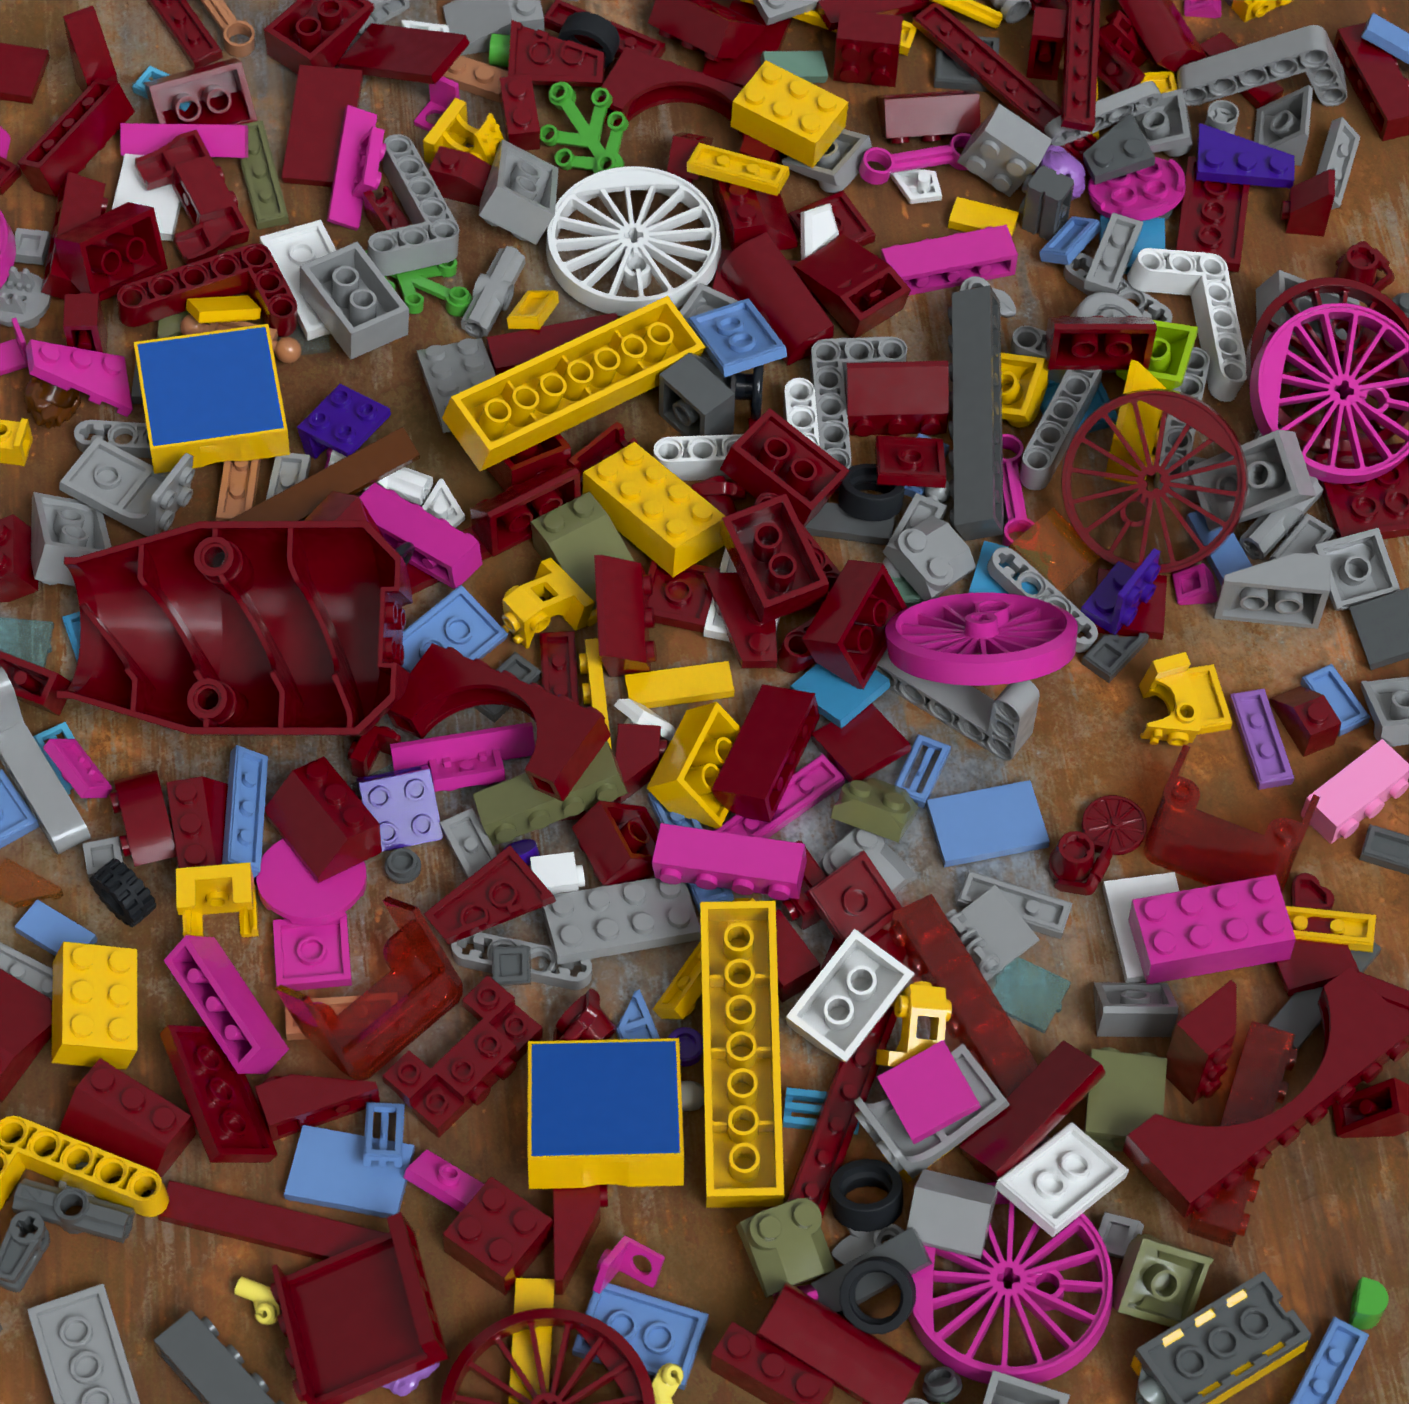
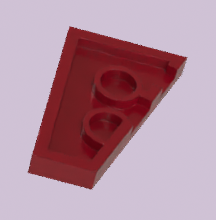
M511 20L508 77L531 74L533 85L552 86L557 82H566L570 86L601 87L603 85L604 52L570 40H561L550 36L548 32L539 29L536 31L523 26L522 23Z
M737 572L704 573L703 581L714 599V606L724 622L727 636L741 668H777L776 620L761 624Z
M508 846L426 911L424 916L449 945L554 903L556 899L511 846Z

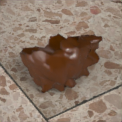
M32 376L26 384L24 402L27 405V412L32 413L38 426L43 424L46 428L55 427L56 425L60 427L64 421H69L76 414V410L81 404L79 391L74 388L66 391L35 376Z

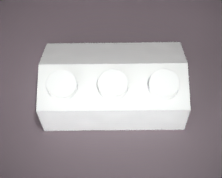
M854 929L787 1014V1025L816 1048L847 1063L915 974Z

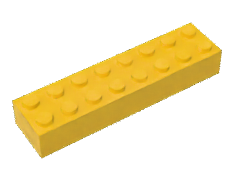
M666 296L451 396L442 419L481 472L659 386L660 373L688 353L701 356L706 347L671 299Z
M775 901L700 902L706 1208L775 1207L784 1203Z

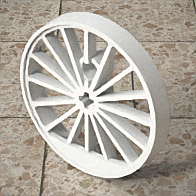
M629 166L612 168L582 179L567 190L559 199L555 207V216L548 225L547 261L559 285L580 303L603 313L610 314L616 312L617 316H625L666 296L671 299L676 308L684 305L699 283L706 286L710 283L717 271L721 255L719 223L708 199L695 186L683 178L649 167ZM630 190H646L648 193L637 222L634 223ZM625 191L629 224L607 193ZM655 192L669 196L670 198L645 221ZM599 196L614 220L586 202ZM679 202L690 208L688 211L661 221ZM575 210H578L600 225L568 217ZM700 218L705 228L672 230ZM561 229L594 236L557 239ZM710 240L711 248L709 251L673 242ZM595 249L566 262L561 260L558 253L559 251ZM667 254L701 261L704 264L697 272H694ZM608 257L584 281H580L571 273ZM620 259L622 260L610 293H604L592 288ZM653 259L687 281L676 288H672ZM653 275L664 293L644 296L643 289L650 285ZM622 280L629 289L638 290V297L616 296Z

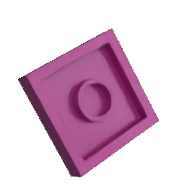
M347 913L342 918L333 922L313 926L292 924L290 919L273 920L276 986L278 992L352 985Z
M944 1040L877 1076L914 1145L981 1108Z

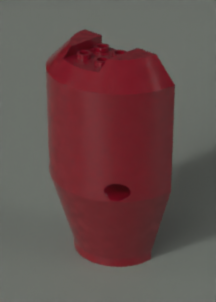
M367 520L199 521L83 556L64 557V565L69 569L77 590L81 632L79 656L74 677L65 691H57V699L78 700L193 736H364L403 697L406 691L410 673L401 667L404 663L403 630L406 624L405 610L402 609V606L413 603L409 574L401 555Z

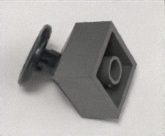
M688 353L659 374V415L682 436L732 435L734 432L735 400H752L751 418L757 421L761 417L764 365L753 368V374L736 373L724 377L713 361Z

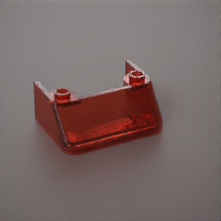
M1183 744L1165 785L1144 844L1146 858L1157 866L1208 886L1276 874L1281 893H1283L1311 825L1320 797L1313 794L1302 823L1290 818H1277L1268 825L1265 835L1251 831L1196 809L1200 799V791L1193 781L1182 777L1190 750L1189 746Z
M389 896L382 901L399 928L387 940L383 951L384 959L391 971L340 1014L336 1015L329 1005L322 1002H313L309 996L280 984L275 988L301 1032L346 1076L355 1080L363 1081L372 1077L460 1001L463 994V984L419 908Z

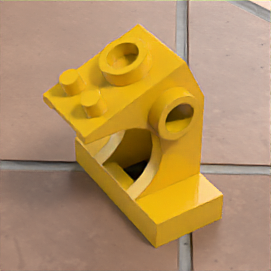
M455 98L423 139L424 161L432 164L439 146L471 153L492 165L501 140H504V136L500 131L499 124L496 123L491 113L488 114L487 120L480 129L468 125L467 104L465 101ZM469 143L474 147H466V144Z
M552 558L541 561L535 580L521 586H513L502 599L504 612L502 619L505 624L502 628L507 633L510 631L514 635L512 639L515 644L521 643L528 649L534 634L546 629L550 624V618L553 616L561 615L575 631L586 627L595 602ZM539 597H544L546 601H542Z
M1186 652L1152 661L1139 685L1143 698L1156 695L1164 701L1168 709L1169 716L1147 723L1144 732L1140 734L1141 739H1150V744L1157 745L1159 740L1167 741L1168 744L1173 746H1184L1188 743H1193L1200 731L1202 708L1187 672L1191 664Z
M918 981L911 983L897 996L891 1006L894 1007L895 1016L902 1018L901 1038L895 1051L877 1049L876 1064L895 1067L945 1039L946 1022L950 1020L952 1004L949 999H946V989L944 987H934L930 982ZM918 1016L930 1017L929 1039L916 1038Z

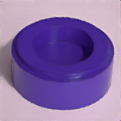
M520 840L508 845L516 851L528 866L530 865V857L540 856L534 840Z
M681 1027L669 1034L668 1038H679L680 1066H692L701 1059L703 1055V1038L699 1032L689 1027Z

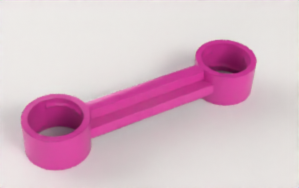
M959 133L952 138L949 145L891 154L886 149L880 147L870 148L864 153L859 166V174L866 182L873 185H881L888 181L891 173L944 164H950L958 170H968L957 162L961 154L955 150V147L965 148L971 134ZM867 162H878L882 164L886 170L877 171L871 168Z
M1002 434L1003 448L1010 449L1016 454L1013 458H1003V500L1007 523L1004 527L1002 545L1033 552L1036 548L1038 528L1032 520L1027 518L1018 470L1022 460L1023 444L1016 436ZM1017 531L1024 532L1031 537V540L1024 543L1016 542L1009 537V534Z

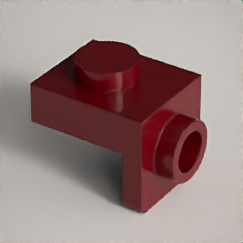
M374 726L366 735L361 736L359 741L354 740L348 752L352 776L358 778L368 776L379 753L383 752L391 755L390 744L401 743V736L389 727Z

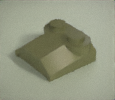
M871 777L861 781L854 780L842 786L839 799L833 807L831 818L899 843L916 816L919 807L906 789Z
M798 1198L761 1211L739 1222L736 1226L766 1298L780 1292L786 1281L795 1286L836 1270L821 1229V1211L809 1198Z
M1138 1234L1129 1243L1113 1288V1308L1123 1314L1173 1327L1193 1314L1208 1268L1214 1259L1210 1256L1161 1241L1150 1234Z

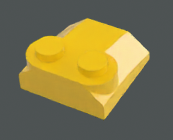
M1001 353L1002 419H1006L1014 427L1028 426L1036 419L1048 386L1047 361L1045 358Z

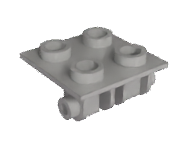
M996 885L961 912L957 913L953 909L946 913L943 917L946 923L937 929L981 985L1040 941Z

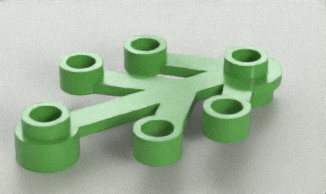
M566 82L553 84L548 93L549 100L557 109L565 111L578 133L558 131L555 126L547 124L540 129V139L547 146L559 144L589 148L594 157L575 156L571 150L562 148L555 154L556 164L562 170L575 168L590 170L594 174L607 169L624 167L623 158L618 153L623 132L628 128L629 123L622 112H612L607 118V124L611 132L606 149L600 142L607 109L613 102L609 91L602 87L593 91L591 100L595 106L589 126L575 104L576 93L573 88ZM565 90L561 97H556L558 92ZM601 95H606V99L603 102H598V98ZM622 119V123L619 126H613L615 120ZM549 132H554L551 139H546V135ZM564 156H570L568 162L561 163ZM612 161L609 168L603 169L605 163Z
M456 259L448 263L389 275L397 279L404 303L409 308V314H419L423 311L424 297L416 293L415 288L445 300L446 311L457 317L464 316L472 301L471 294L464 287L456 286L449 289L427 279L436 276H454L457 272ZM388 280V282L395 290V284L392 281Z

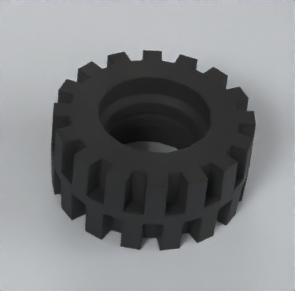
M111 859L90 877V883L94 887L95 893L100 896V900L107 905V908L119 920H122L124 924L130 927L136 926L157 906L154 897L150 895V890L144 886V882L135 875L132 869L129 870L127 865L123 862L121 863L118 859Z

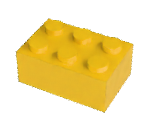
M766 60L733 100L731 127L814 168L845 128L849 102Z
M63 941L53 960L51 1063L93 1067L101 1058L117 1069L126 1070L137 1052V949Z

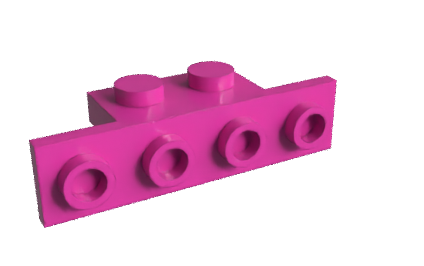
M350 105L345 107L327 222L357 231L360 225L364 201L363 192L370 189L376 191L379 187L382 173L378 171L379 162L382 161L385 155L386 144L383 143L385 130L376 127L377 114Z
M532 722L394 743L390 744L393 771L427 764L431 771L434 791L438 792L444 790L454 791L459 788L476 785L485 786L495 782L506 781L502 760L532 756L535 742Z

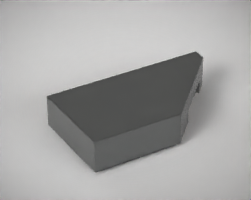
M1138 633V636L1119 637L1118 634L1103 635L1083 656L1081 664L1110 683L1148 643L1149 635L1146 633Z

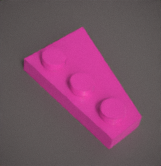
M30 339L25 347L30 375L66 391L74 388L89 395V401L98 405L103 401L117 407L116 413L125 417L129 416L133 408L124 356Z

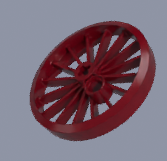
M1326 277L1294 285L1270 303L1251 334L1246 354V374L1249 388L1253 364L1263 345L1266 330L1272 333L1279 327V325L1272 321L1273 316L1281 308H1285L1291 318L1300 313L1292 302L1295 299L1308 295L1311 297L1313 307L1322 305L1319 293L1338 294L1339 303H1347V298L1351 297L1365 303L1368 306L1367 308L1374 309L1398 324L1408 335L1409 319L1391 299L1361 282L1344 278ZM1334 319L1331 322V327L1342 368L1346 340L1340 339L1336 335L1335 329L1343 328L1348 333L1349 321ZM1317 320L1322 341L1308 323L1303 324L1302 327L1331 367L1320 320ZM1357 324L1354 343L1358 339L1360 330L1363 327L1360 324ZM1292 334L1289 344L1308 357L1297 356L1321 371L1299 338ZM1373 338L1353 351L1349 375L1360 360L1356 359L1355 356L1366 350ZM1398 352L1368 357L1363 366L1382 363ZM1361 368L1355 380L1370 370ZM1301 370L1283 373L1299 378L1309 376ZM1377 372L1368 379L1382 382L1406 377ZM1364 381V382L1360 383L1359 385H1364V384H1369V383H1367L1366 381ZM1404 385V387L1408 388L1405 402H1409V385ZM1300 387L1287 397L1298 396L1307 389ZM1318 400L1310 401L1304 413L1312 409ZM1282 406L1279 407L1278 411L1279 429L1293 421L1281 409ZM1388 407L1397 413V418L1394 421L1404 427L1409 421V412ZM1333 413L1311 445L1310 451L1321 454L1329 453ZM1306 419L1288 430L1296 433L1299 445L1302 448L1317 427L1316 425L1305 423ZM1368 420L1383 442L1395 435V433L1377 421ZM1340 430L1337 452L1351 451L1347 431ZM1357 433L1361 449L1374 447L1366 434Z
M1168 389L1132 391L1115 397L1097 408L1085 419L1071 439L1064 457L1061 473L1063 504L1073 529L1093 553L1114 566L1120 561L1136 571L1144 561L1155 498L1170 558L1169 563L1158 564L1161 566L1159 574H1168L1190 568L1216 552L1237 526L1244 510L1248 491V470L1245 455L1230 425L1217 411L1203 401L1191 395ZM1138 401H1143L1162 410L1154 465H1152ZM1128 403L1133 405L1147 467L1108 416L1111 411ZM1168 413L1186 423L1163 463L1159 466ZM1104 418L1142 471L1086 438L1087 433L1100 419ZM1190 427L1209 438L1165 470ZM1212 442H1215L1234 456L1233 460L1169 475ZM1081 443H1085L1135 473L1138 477L1073 467ZM1235 465L1237 468L1238 484L1236 491L1171 482V480ZM1156 472L1162 475L1160 482L1164 484L1161 489L1154 488L1152 491H1149L1147 489L1148 482L1144 480L1146 475L1153 476ZM1072 473L1137 482L1136 484L1075 499L1072 495ZM1169 487L1235 497L1234 507L1229 519L1225 522ZM1139 489L1085 528L1077 513L1075 504ZM1166 493L1221 525L1223 528L1208 545L1204 546ZM1160 497L1163 498L1200 550L1195 554L1178 561L1175 560ZM1133 501L1142 503L1146 508V515L1140 521H1132L1126 515V508ZM1120 510L1121 518L1125 524L1110 549L1107 550L1089 532ZM1144 525L1139 561L1133 562L1115 555L1114 551L1130 526L1140 527Z
M541 1308L505 1317L479 1333L463 1349L454 1362L445 1381L440 1404H502L457 1395L462 1381L469 1371H472L520 1404H578L613 1380L624 1397L593 1404H655V1397L650 1377L641 1358L630 1343L616 1330L584 1313L559 1308ZM559 1326L564 1327L551 1390L550 1393H547L535 1328ZM525 1329L530 1331L541 1392L539 1395H537L502 1341L503 1338ZM572 1329H575L591 1349L557 1396L570 1333ZM492 1345H497L532 1398V1401L475 1364V1361ZM597 1356L608 1373L566 1400L593 1359Z

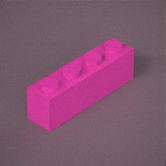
M1007 224L996 227L990 226L965 233H955L940 238L924 239L904 245H893L881 250V259L891 265L911 289L909 296L961 286L964 280L973 276L991 280L1015 275L1018 253Z
M374 483L359 497L385 540L394 549L405 542L413 543L415 550L409 564L449 587L456 589L462 585L483 564L479 541L473 535L459 531L452 527L445 519L436 518L426 512L420 505L412 504L401 498L395 491L385 489Z
M661 823L652 866L655 878L667 884L676 885L684 882L696 884L698 887L706 890H714L719 887L732 889V891L741 895L760 893L776 900H788L789 898L799 899L807 856L805 844Z
M186 935L164 959L171 973L238 1074H267L289 1050L215 937Z

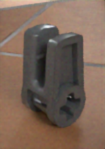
M22 1211L13 1217L0 1247V1287L16 1293L22 1291L51 1241L44 1220L35 1211Z

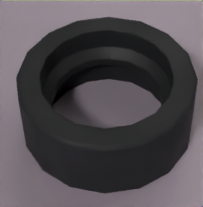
M576 12L568 16L558 38L564 41L570 40L584 46L587 45L581 43L574 35L592 38L602 46V48H597L596 50L604 52L605 68H608L620 45V36L616 28L607 19L598 14Z
M859 464L848 469L850 471L840 484L838 494L839 506L847 514L865 521L888 520L899 514L903 504L905 486L877 484L876 464ZM861 490H873L882 494H868L861 492Z
M860 1159L840 1167L832 1176L829 1187L831 1209L834 1217L843 1226L854 1231L871 1232L881 1230L893 1224L902 1214L904 1204L903 1183L900 1174L890 1164L880 1160ZM865 1186L877 1187L888 1193L884 1199L870 1204L855 1203L845 1197L852 1190Z
M872 1256L859 1261L845 1275L840 1286L839 1303L845 1318L857 1329L868 1334H886L896 1330L911 1315L916 1303V1286L911 1273L900 1262L889 1257ZM872 1272H883L890 1275L898 1283L901 1291V1301L897 1310L892 1315L885 1318H872L865 1315L859 1309L855 1300V1289L858 1281L864 1275Z

